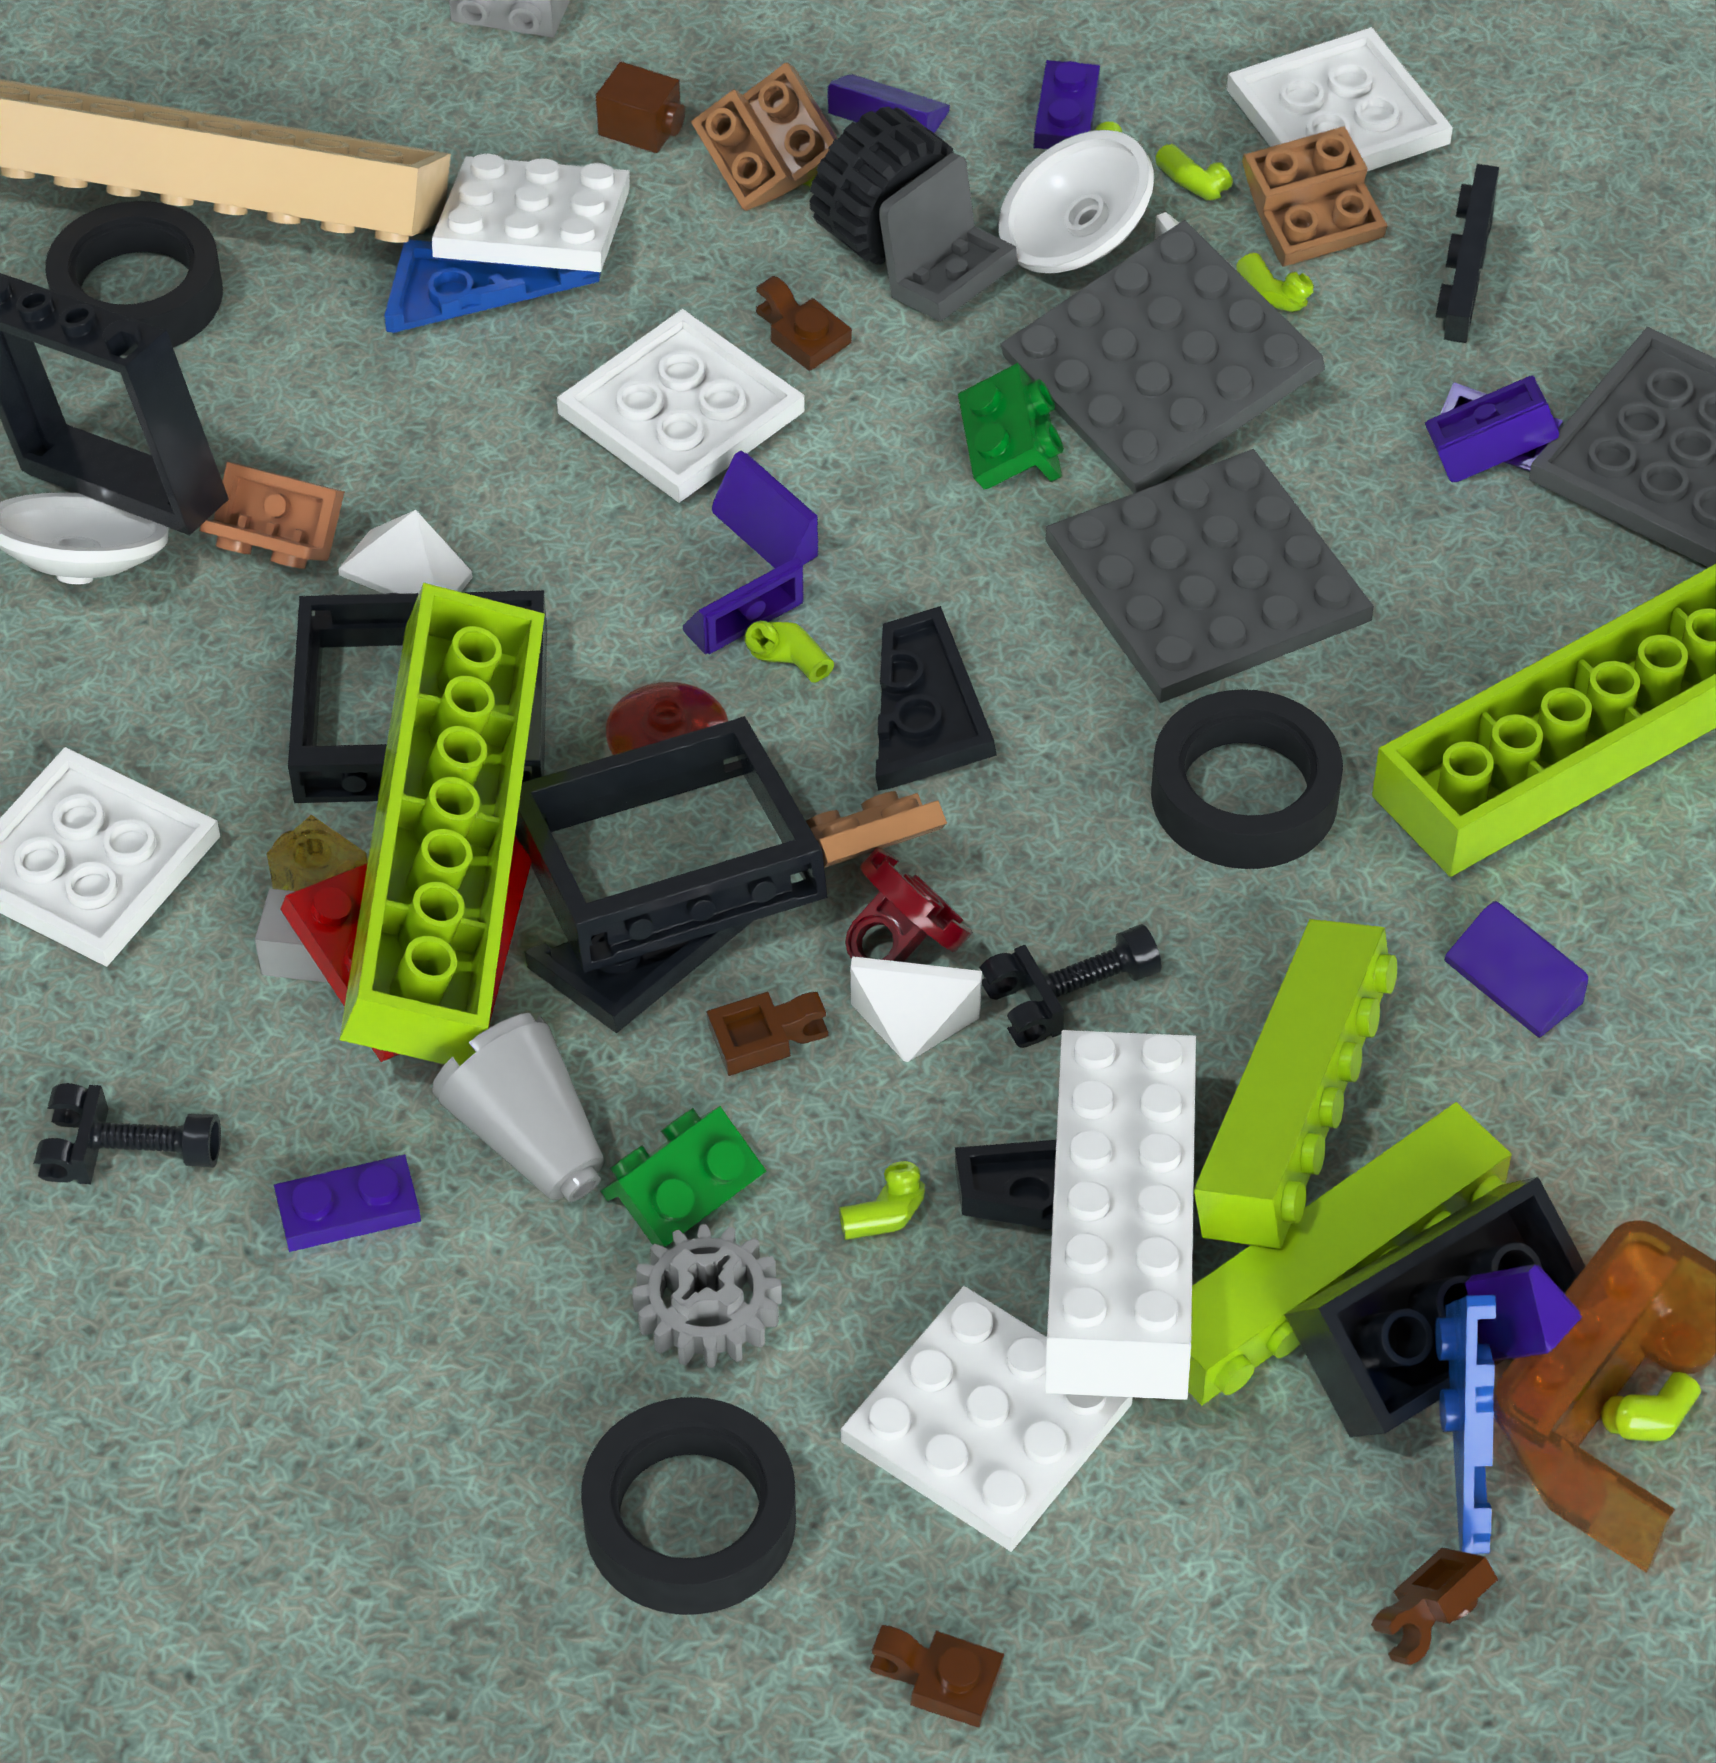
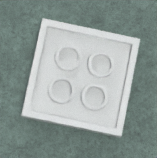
M1372 27L1228 73V93L1270 147L1345 126L1368 171L1448 145L1451 142L1453 127Z
M481 154L475 157L465 156L432 236L433 257L601 272L628 196L629 170L613 169L611 166L601 163L573 166L558 164L550 159H534L527 162L504 160L494 154Z
M681 309L557 397L559 415L678 503L727 469L734 454L741 450L744 453L750 452L805 412L804 395L684 309Z
M64 747L0 818V913L107 967L220 838L218 821Z
M963 1286L842 1426L841 1442L1012 1552L1132 1405L1133 1397L1045 1393L1047 1337Z

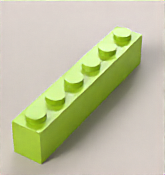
M1309 919L1194 1187L1202 1238L1281 1249L1291 1223H1299L1301 1221L1306 1204V1186L1311 1174L1318 1175L1322 1169L1325 1157V1138L1329 1128H1337L1341 1122L1344 1107V1091L1348 1082L1355 1083L1359 1077L1363 1044L1366 1037L1373 1038L1377 1032L1380 1018V1002L1384 993L1391 994L1395 987L1397 958L1395 955L1388 954L1385 927Z
M1455 1102L1307 1205L1299 1223H1291L1281 1249L1250 1245L1192 1286L1188 1392L1202 1406L1220 1392L1224 1395H1231L1237 1392L1248 1382L1255 1368L1272 1355H1275L1277 1358H1283L1290 1354L1300 1343L1285 1313L1498 1186L1506 1184L1512 1153Z

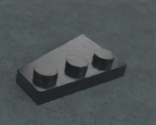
M1477 163L1473 185L1463 183L1461 185L1456 218L1466 220L1463 235L1454 233L1451 235L1446 267L1456 270L1453 285L1441 284L1436 318L1446 319L1444 340L1467 343L1480 280L1479 270L1483 269L1488 235L1490 234L1493 222L1500 168L1497 166Z
M941 606L884 623L882 628L880 670L881 710L880 714H878L877 732L879 752L878 759L876 760L875 774L878 791L901 786L997 756L993 736Z
M753 921L586 973L583 972L568 941L551 949L546 943H542L524 952L528 969L615 1033H618ZM600 933L591 936L592 945L606 941L605 934Z
M1056 1140L955 1147V1170L962 1215L1052 1230Z

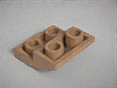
M788 62L784 63L744 94L733 89L691 121L731 191L745 211L770 202L817 176L818 171L816 169L821 159L826 156L829 151L828 148L833 141L838 139L798 71Z
M1345 126L1243 155L1242 164L1253 201L1266 235L1282 267L1384 238L1387 223L1364 183L1368 168Z
M896 791L882 793L864 801L861 804L863 811L840 817L838 810H832L806 820L822 848L824 868L871 853L876 848L884 849L938 831L947 824L939 800L922 805L918 793L899 798Z

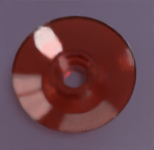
M678 682L654 683L628 693L613 707L606 723V740L612 755H616L727 722L728 718L721 704L712 695L698 687Z

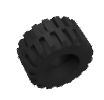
M889 106L881 107L876 113L871 110L862 115L858 122H852L844 129L843 134L833 141L828 148V153L821 159L816 169L818 173L812 181L810 192L813 195L809 200L810 210L814 212L813 218L819 225L866 262L870 261L878 265L886 261L879 210L883 202L943 158L954 153L950 145L904 110L897 107L892 109Z

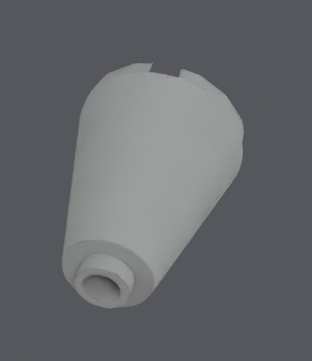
M522 1013L499 1022L469 1042L476 1053L461 1066L452 1057L441 1068L433 1081L432 1093L440 1104L550 1200H558L565 1197L568 1202L577 1201L590 1193L600 1183L601 1177L598 1172L602 1169L605 1160L551 1029L540 1015L535 1020L531 1013Z

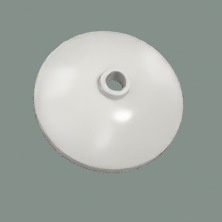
M1111 130L1090 131L1059 142L1031 162L1009 189L999 215L1000 239L1016 246L1018 265L1033 272L1060 273L1072 271L1098 261L1117 248L1131 234L1147 208L1154 184V171L1149 156L1134 138Z
M79 493L31 494L0 502V549L28 567L46 574L56 575L59 581L68 584H87L92 582L93 578L121 573L149 560L165 547L168 542L169 527Z

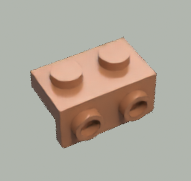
M227 462L222 482L229 500L215 512L214 520H205L200 526L199 531L218 536L216 547L251 555L253 545L272 550L270 561L290 567L305 569L307 560L328 561L345 491L238 463Z

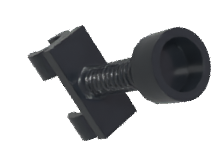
M1140 924L1117 933L1116 947L1112 950L1062 968L1060 971L1056 970L1048 975L1042 974L1026 945L1014 948V953L1012 954L1000 953L994 955L982 963L979 968L985 977L982 979V986L989 998L998 1000L1016 993L1021 987L1028 994L1031 1001L1016 1006L1007 1014L1012 1024L1011 1027L1007 1028L1018 1047L1025 1048L1042 1042L1050 1034L1052 1038L1062 1034V1030H1064V1010L1056 997L1083 988L1085 985L1088 986L1091 983L1094 984L1102 979H1107L1108 976L1112 977L1114 974H1120V972L1128 973L1132 980L1137 981L1160 972L1162 965L1152 934L1145 925Z
M62 1083L52 1088L47 1109H54L51 1121L61 1127L79 1128L76 1142L74 1144L61 1138L44 1139L38 1143L34 1164H41L38 1173L39 1178L49 1182L63 1183L77 1180L78 1184H91L98 1152L103 1147L106 1149L124 1148L125 1150L176 1151L182 1154L185 1166L214 1168L217 1164L221 1145L220 1119L217 1114L189 1113L185 1123L178 1127H170L169 1125H158L157 1127V1125L145 1124V1126L144 1124L131 1125L129 1123L111 1124L106 1122L109 1109L102 1086L89 1085V1088L86 1089L77 1084Z

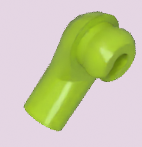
M1174 144L1162 146L1156 154L1155 161L1157 166L1172 181L1206 201L1221 198L1220 193L1228 190L1233 184L1232 176L1222 163L1214 162L1204 171Z
M1257 253L1246 254L1236 265L1237 272L1274 308L1293 313L1308 305L1307 298L1312 295L1314 285L1307 275L1303 273L1298 275L1295 271L1289 273L1285 277V281L1276 279L1272 276L1262 257Z
M761 620L752 623L745 632V644L754 657L764 662L795 664L813 683L829 676L834 668L833 660L798 624Z
M899 1161L889 1165L884 1172L887 1184L882 1188L875 1201L839 1207V1218L844 1240L895 1232L906 1226L923 1201L925 1194V1184L920 1181V1169L914 1163Z
M1673 1372L1657 1395L1629 1394L1625 1397L1619 1395L1610 1397L1602 1407V1423L1607 1431L1620 1434L1625 1439L1641 1441L1666 1440L1675 1433L1699 1397L1701 1388L1698 1382L1691 1376L1682 1372Z

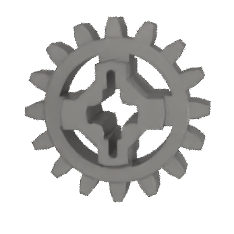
M703 1224L698 1229L697 1238L688 1240L680 1230H676L673 1232V1248L668 1250L654 1243L650 1247L651 1265L638 1264L636 1268L637 1287L632 1288L634 1312H638L639 1331L642 1335L654 1333L655 1351L659 1354L669 1350L672 1346L677 1347L679 1364L686 1365L692 1359L694 1353L704 1354V1361L708 1368H715L717 1353L727 1352L735 1362L743 1360L742 1344L747 1341L751 1345L761 1348L765 1344V1327H777L778 1304L782 1303L781 1279H776V1262L773 1256L760 1258L759 1241L755 1238L746 1241L741 1246L736 1244L735 1228L728 1227L723 1232L721 1238H711L708 1225ZM748 1283L753 1292L749 1304L744 1301L743 1286ZM666 1287L672 1293V1305L668 1309L662 1301Z

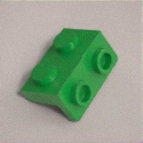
M1016 363L958 393L973 478L983 489H989L1035 465L1050 482L1062 477L1058 455L1063 453V444L1058 432L1051 424L1049 414L1055 410V405L1048 388L1042 380L1037 379L1033 381L1022 367Z
M721 1106L699 1117L694 1108H691L661 1130L667 1142L651 1154L641 1145L610 1167V1170L617 1179L600 1190L607 1202L619 1197L652 1245L655 1243L663 1247L668 1246L673 1242L674 1231L680 1230L684 1234L766 1172V1169Z

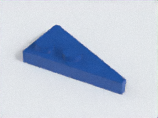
M409 239L408 242L403 244L384 315L386 332L395 333L596 283L600 280L601 272L435 258L432 252V241Z
M1495 1295L1465 1296L1445 1305L1446 1318L1436 1319L1435 1341L1439 1361L1449 1360L1450 1389H1441L1439 1412L1442 1431L1453 1432L1459 1550L1471 1554H1489L1492 1508L1490 1503H1487L1485 1466H1493L1495 1364L1489 1344L1478 1343L1477 1323L1478 1319H1496Z

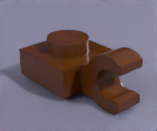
M776 276L770 277L756 287V292L766 299V301L756 307V313L771 324V342L807 370H813L851 344L852 328L814 298L800 306L796 302L790 288Z
M764 992L706 1011L709 1029L728 1076L790 1057L788 1040L805 1044L829 1036L823 1017H826V1011L818 992L799 995L791 1001L774 1006L769 992Z
M1441 1547L1394 1590L1399 1601L1379 1611L1371 1625L1375 1631L1394 1635L1402 1627V1640L1388 1655L1392 1661L1407 1665L1415 1664L1426 1655L1430 1647L1434 1623L1438 1621L1450 1624L1468 1615L1476 1607L1478 1598L1498 1578L1485 1556Z
M881 1625L872 1648V1654L875 1656L871 1663L870 1671L915 1685L912 1691L911 1706L980 1728L1003 1666L1004 1654L937 1630L928 1649L922 1646L909 1633L892 1626Z

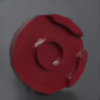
M876 848L860 865L863 874L880 892L856 917L847 930L845 944L851 959L852 956L867 958L862 947L863 937L870 928L877 925L887 926L893 936L892 949L881 960L904 962L928 935L951 952H956L973 932L964 924H960L963 921L960 915L916 874L913 877L908 873L902 875L895 869L894 866L899 860L882 848Z

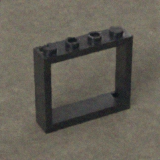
M0 273V419L21 471L176 531L191 535L229 498L167 330ZM35 343L121 373L151 455L66 424ZM124 353L128 354L126 358L120 357Z
M544 590L462 592L545 614L522 782L544 776L547 671V618ZM419 593L299 596L288 770L294 803L378 801L387 744L317 746L323 647L403 646L405 628Z
M745 716L522 782L515 834L531 858V867L584 973L828 898L822 848ZM737 756L738 761L724 765L723 760ZM744 775L782 844L586 903L551 832ZM800 873L803 880L791 883L790 875ZM600 933L605 934L606 941L592 945L591 936Z

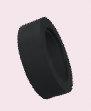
M127 201L97 208L66 226L55 238L47 253L45 271L49 290L165 329L173 348L200 333L214 318L222 301L223 284L213 235L196 216L173 205L152 201ZM153 252L164 254L178 260L188 269L184 281L178 287L159 298L143 303H107L90 297L81 288L88 274L99 264L111 258L129 253Z
M1245 689L1209 694L1192 701L1178 710L1164 725L1158 736L1154 750L1151 785L1153 809L1160 825L1171 839L1180 847L1202 860L1238 869H1261L1282 865L1307 854L1330 831L1338 809L1343 773L1342 754L1339 744L1327 724L1310 709L1290 698L1266 691ZM1250 743L1271 748L1290 759L1301 771L1307 787L1293 804L1283 810L1263 815H1241L1223 811L1202 800L1190 786L1186 772L1198 757L1211 749L1227 744Z
M683 1397L667 1399L639 1408L618 1421L599 1440L588 1459L583 1474L581 1502L586 1543L590 1555L602 1576L611 1586L625 1597L644 1607L670 1614L694 1615L711 1613L734 1606L753 1596L773 1579L785 1562L792 1547L796 1529L795 1477L790 1458L781 1441L765 1423L735 1405L709 1398ZM704 1455L713 1457L735 1467L748 1479L759 1500L758 1510L746 1532L725 1549L714 1554L696 1558L667 1556L655 1552L640 1543L629 1532L621 1518L620 1507L623 1497L636 1477L655 1463L674 1456Z

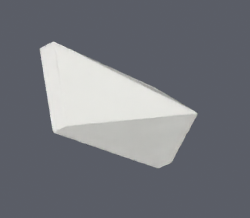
M416 510L371 529L338 569L339 576L383 594L419 593L423 583L462 592L473 578L472 571Z
M852 956L850 967L851 1005L905 1062L913 1060L975 1022L980 1017L982 971Z

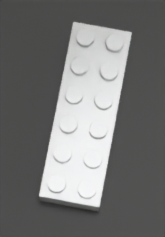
M1062 1030L1045 1393L1187 1400L1192 1314L1196 1036Z

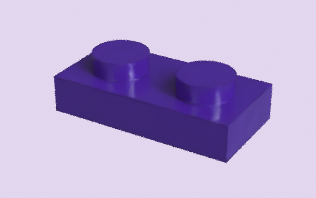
M1046 60L1034 130L1033 148L1048 150L1065 139L1092 131L1100 80V65Z
M405 1154L274 1184L289 1252L421 1222L419 1205Z

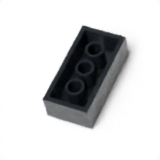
M1534 1177L1498 1186L1285 1313V1316L1349 1437H1358L1389 1432L1439 1401L1441 1389H1450L1449 1360L1439 1361L1435 1341L1436 1319L1446 1318L1445 1305L1468 1296L1465 1282L1472 1275L1536 1264L1544 1270L1580 1313L1602 1301L1603 1297L1539 1177ZM1497 1360L1493 1362L1496 1366L1504 1360Z

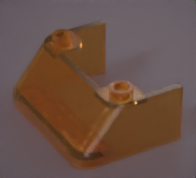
M1635 1220L1625 1222L1613 1230L1566 1291L1565 1295L1580 1311L1582 1318L1549 1353L1519 1357L1513 1360L1498 1381L1493 1396V1410L1496 1422L1545 1505L1553 1513L1647 1573L1656 1559L1675 1508L1590 1455L1579 1446L1601 1418L1604 1403L1610 1397L1618 1395L1645 1357L1671 1372H1682L1685 1374L1698 1373L1707 1368L1716 1357V1261L1660 1226L1648 1221Z

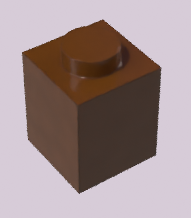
M620 61L596 94L598 135L658 153L669 136H676L683 126L685 106L680 102L679 79Z

